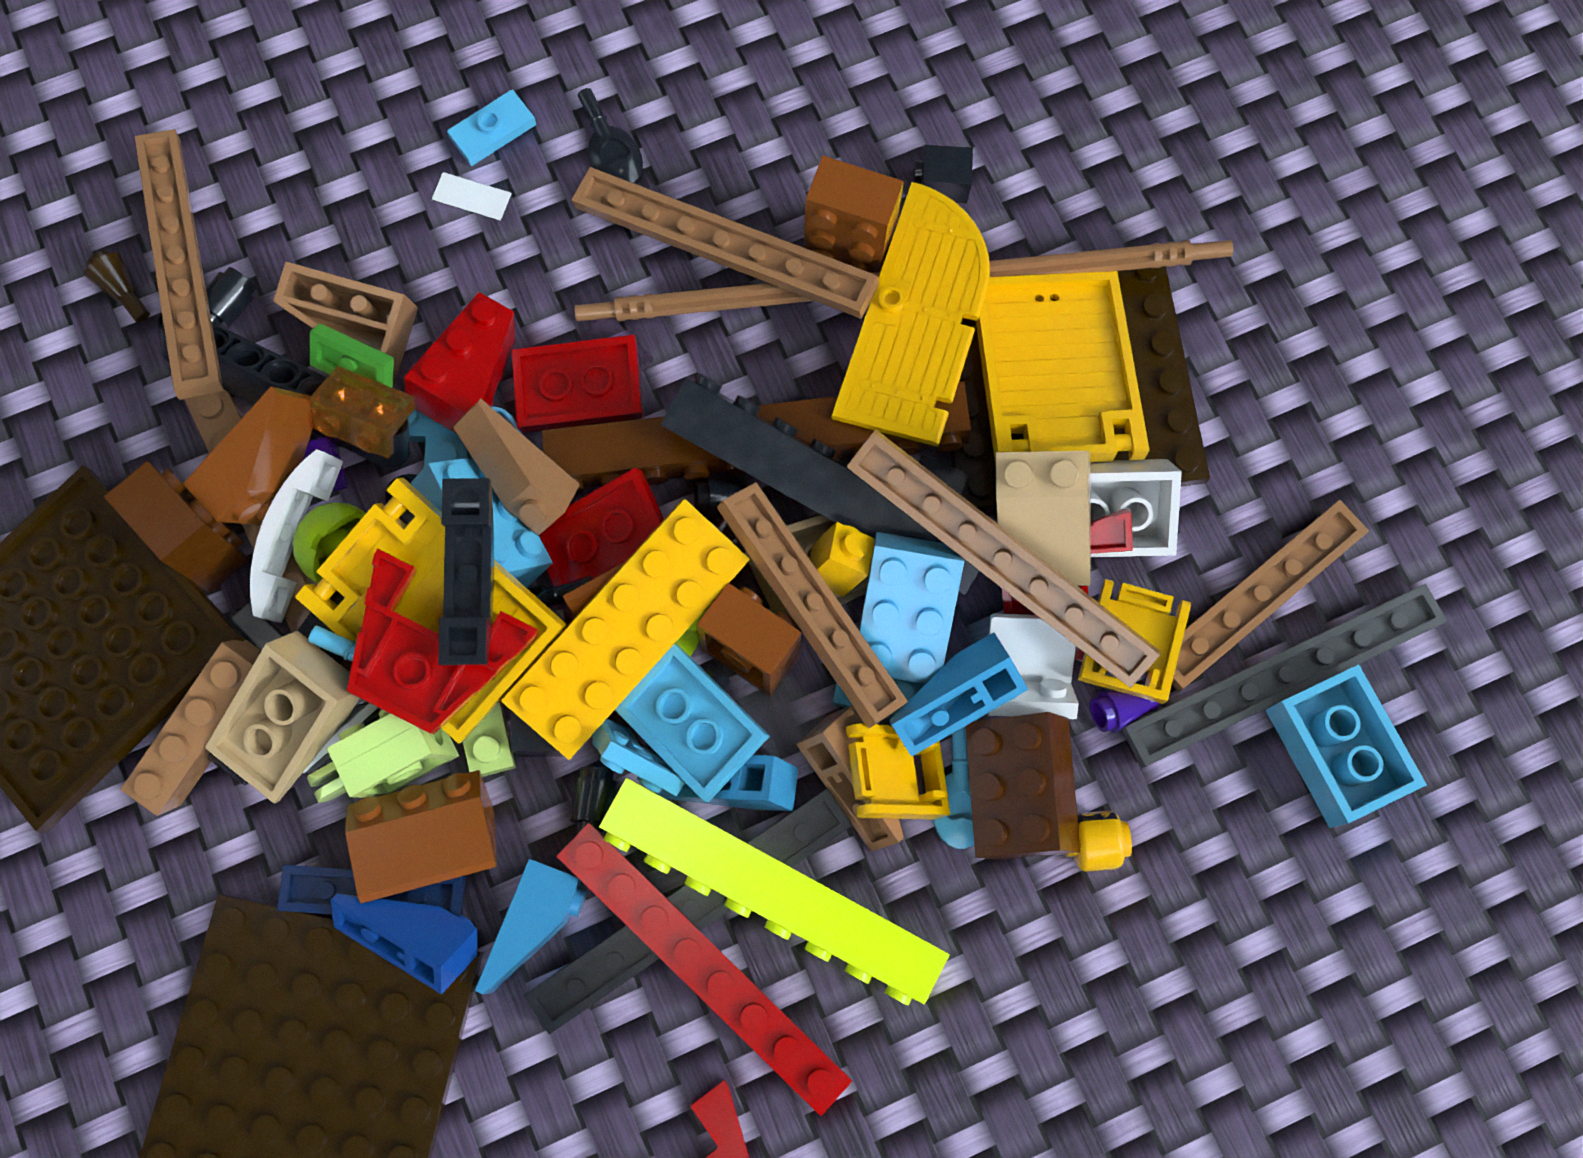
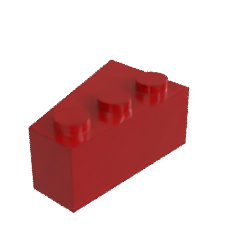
M478 292L404 376L408 406L454 433L456 431L453 426L480 398L492 408L498 383L502 380L515 342L514 311Z

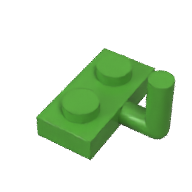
M321 323L310 331V366L342 380V385L365 396L370 393L384 399L393 391L394 357Z

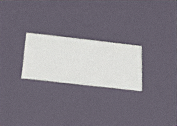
M443 172L432 200L501 221L512 193Z

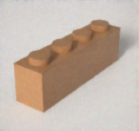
M231 640L220 644L120 790L156 816L182 805L211 763L208 760L210 752L204 747L261 653L259 648L248 640Z

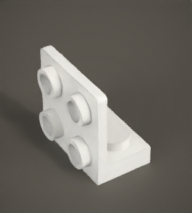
M992 614L990 616L988 635L993 632L996 634L1028 690L988 713V716L1012 717L1051 712L1068 717L1069 719H1077L1079 703L1071 685L1076 645L1037 615Z

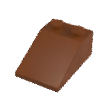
M271 386L184 481L183 485L217 522L262 525L277 492L294 469L303 461L320 402L313 396Z

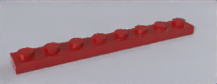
M588 823L556 857L798 1095L822 1116L852 1083L851 1078L612 844L603 840L604 836L591 823Z

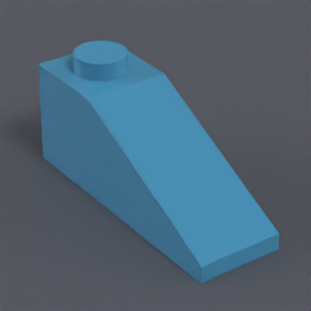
M993 632L955 654L889 721L912 757L1026 692L1028 688L1007 651Z
M752 755L710 802L703 801L686 783L677 796L664 789L660 793H654L665 799L752 810L793 811L798 767L776 756Z
M528 860L476 986V992L481 994L493 993L566 926L571 915L579 916L587 897V891L582 889L584 883L578 877L534 860Z

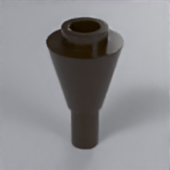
M101 251L88 259L86 263L87 268L84 271V276L115 301L121 303L136 323L142 322L150 316L149 311L136 296L135 288L120 253Z

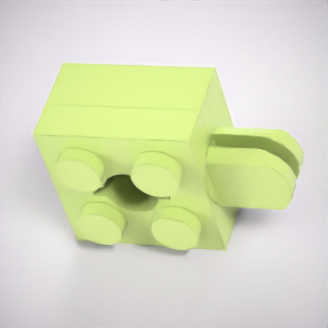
M381 710L378 713L380 719L365 727L362 723L341 732L338 735L340 741L327 747L333 762L309 774L307 780L311 787L328 783L314 793L319 803L333 800L346 792L349 797H378L402 788L459 757V754L450 736L443 729L440 728L432 735Z

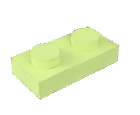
M501 700L463 741L469 772L480 770L482 777L516 768Z

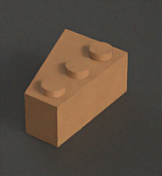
M285 262L273 301L312 329L321 323L394 357V385L418 307L404 294Z

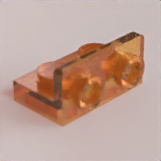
M339 366L334 369L309 398L312 423L316 430L328 437L338 438L359 447L365 452L375 453L385 458H390L394 453L393 436L415 410L414 396Z

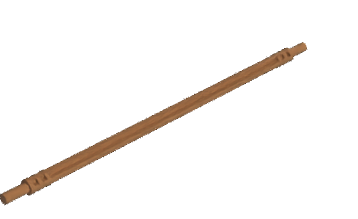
M1181 240L1180 242L1171 241L1164 244L1151 243V245L994 260L989 261L990 277L1109 272L1142 268L1154 269L1161 268L1162 266L1191 265L1193 260L1232 257L1233 243L1232 240L1191 244L1190 240ZM874 272L872 274L877 275L879 278L881 272ZM770 283L653 295L650 293L643 296L615 297L612 302L575 305V317L577 322L616 318L620 322L628 319H650L658 316L810 302L814 300Z

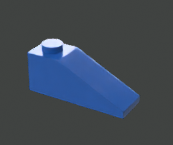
M338 893L331 899L334 928L440 994H443L477 957V928L466 917L459 914L454 915L440 906L386 899H376L360 904L357 896Z

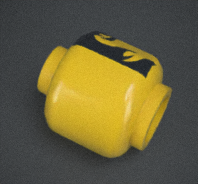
M1113 811L1078 813L1080 853L1065 854L1066 857H1074L1078 868L1085 872L1118 869L1123 864L1125 857H1130L1132 853L1131 833L1127 821H1121Z

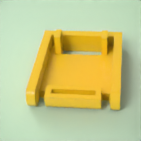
M1104 579L1098 603L1159 649L1160 656L1146 671L1148 674L1145 686L1135 683L1132 688H1129L1118 678L1105 675L1107 670L1086 653H1084L1078 680L1164 704L1169 698L1191 602L1181 600L1176 610V616H1171L1168 614H1170L1174 596L1122 583L1116 600H1113L1110 597L1114 581Z
M859 723L846 727L847 737L857 738L858 742L848 745L854 797L856 800H865L866 802L865 805L856 807L858 818L935 820L951 815L940 741L915 754L921 755L926 793L919 795L913 756L911 757L892 725L875 724L868 729L866 724Z

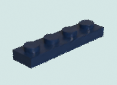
M283 865L277 911L332 914L331 899L337 893L357 896L352 869ZM466 876L380 899L440 906L454 915H462Z

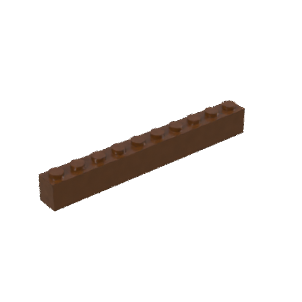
M958 383L952 403L936 401L934 408L949 412L939 446L880 433L908 455L917 454L920 452V449L937 447L939 451H953L961 448L962 444H968L971 426L965 383ZM838 396L758 405L760 407L758 415L771 422L774 421L776 416L789 422L799 429L796 433L797 437L810 444L814 438L828 444L836 450L833 457L837 459L854 458L875 431L832 420V413ZM665 416L542 430L543 453L580 484L575 494L583 492L584 488L602 487L635 467L643 471L649 485L663 484L667 482V478L683 476L687 480H702L709 477V473L726 472L728 475L733 476L747 474L660 425Z

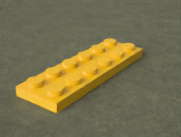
M682 499L501 698V702L570 760L746 565L750 558L686 499Z

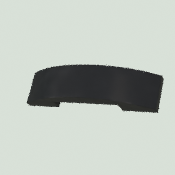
M489 478L442 479L441 525L445 527L443 617L439 618L438 665H488L494 593V523L491 480Z

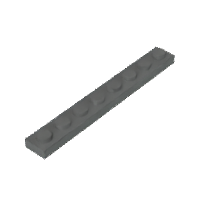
M1421 585L1138 720L1121 730L1141 768L1147 767L1293 695L1447 622V619L1427 585Z

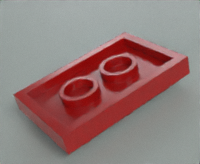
M635 335L512 350L517 429L521 433L644 418L638 347Z
M635 467L569 505L565 513L539 535L553 562L547 568L553 586H559L589 575L595 579L626 562L664 520L642 470Z

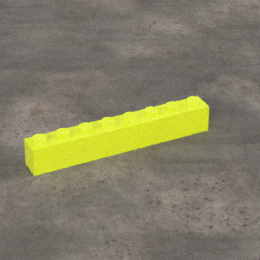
M628 778L625 779L599 828L607 831L603 838L606 842L625 852H628L631 845L647 853L644 862L665 874H668L671 867L687 875L684 884L706 896L709 895L711 889L728 897L724 906L746 918L749 917L752 911L768 919L764 926L766 929L786 940H789L792 933L808 941L804 948L805 950L829 962L832 955L848 963L844 970L845 972L869 984L872 976L886 983L888 986L884 993L909 1006L912 998L925 1005L950 954Z

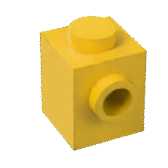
M836 522L813 544L810 561L831 591L844 597L869 575L875 539L859 532L852 526Z

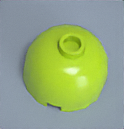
M331 502L319 505L306 514L297 526L292 540L293 555L300 570L318 584L323 577L316 571L364 517L366 512L349 503Z

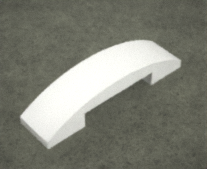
M316 449L294 469L273 499L262 522L252 558L250 598L253 616L282 623L297 584L295 581L282 577L293 550L292 540L296 528L306 515L313 496L325 501L329 500L343 464L342 460Z

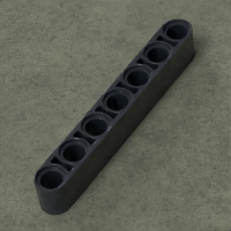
M160 314L156 322L160 346L164 359L169 362L163 317ZM212 322L224 390L253 404L271 386L316 397L320 402L312 433L323 438L328 437L331 442L384 467H397L407 462L410 457L409 421L404 414Z

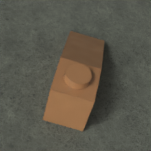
M480 398L456 422L453 428L484 476L491 480V487L504 507L539 536L565 513L580 484Z
M850 705L826 716L796 745L872 852L899 843L904 836L899 819L857 817L856 807L865 805L866 802L865 800H856L854 797L848 745L858 742L857 738L847 737L846 727L864 723L853 705Z

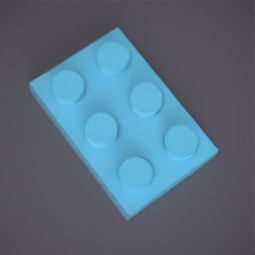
M674 644L615 709L705 802H710L770 737L677 644Z

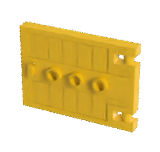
M1118 272L990 277L979 319L976 321L995 465L996 452L1089 451L1090 463L1113 462L1117 452L1128 451L1129 461L1144 460L1149 452V444ZM1124 428L1125 434H1114V429ZM1023 433L1024 439L1012 440L1011 434Z
M396 478L387 489L393 496L386 505L382 503L374 504L316 571L323 577L316 586L313 583L304 585L295 596L297 600L335 634L350 641H357L358 632H361L366 607L364 601L367 587H370L373 572L372 561L377 548L414 566L417 570L394 612L439 634V618L443 617L445 527L441 525L442 512L404 478ZM406 509L415 515L408 525L399 519ZM495 559L492 625L500 611H503L538 629L539 634L531 644L494 677L495 679H492L441 727L458 744L471 734L505 693L567 625ZM336 590L345 597L339 605L330 599Z

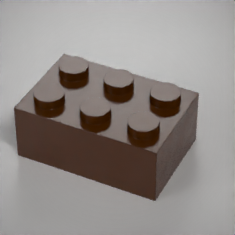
M146 461L107 493L104 498L162 562L211 593L249 560L239 548L245 542L228 524L217 522L183 485L184 481L182 482L168 467L160 472L151 463Z
M1051 712L975 721L966 725L975 858L1009 859L1080 853L1069 718Z

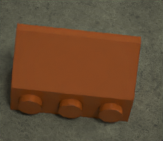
M480 770L465 774L456 773L446 779L424 785H411L401 791L378 797H366L356 803L347 805L345 836L360 904L497 867L495 812Z

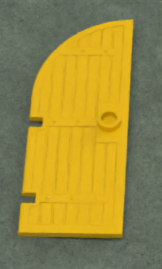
M911 182L878 278L879 285L871 299L832 413V420L871 430L876 429L882 433L939 446L949 412L934 407L936 401L949 404L953 402L975 331L973 327L962 325L961 322L963 318L974 321L979 319L989 285L990 262L984 238L972 218L952 199L930 187Z

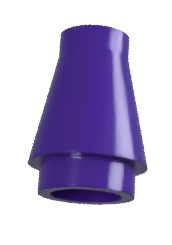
M1115 690L1100 691L1097 697L1090 701V713L1100 731L1106 732L1110 730L1116 733L1149 711L1157 709L1159 703Z

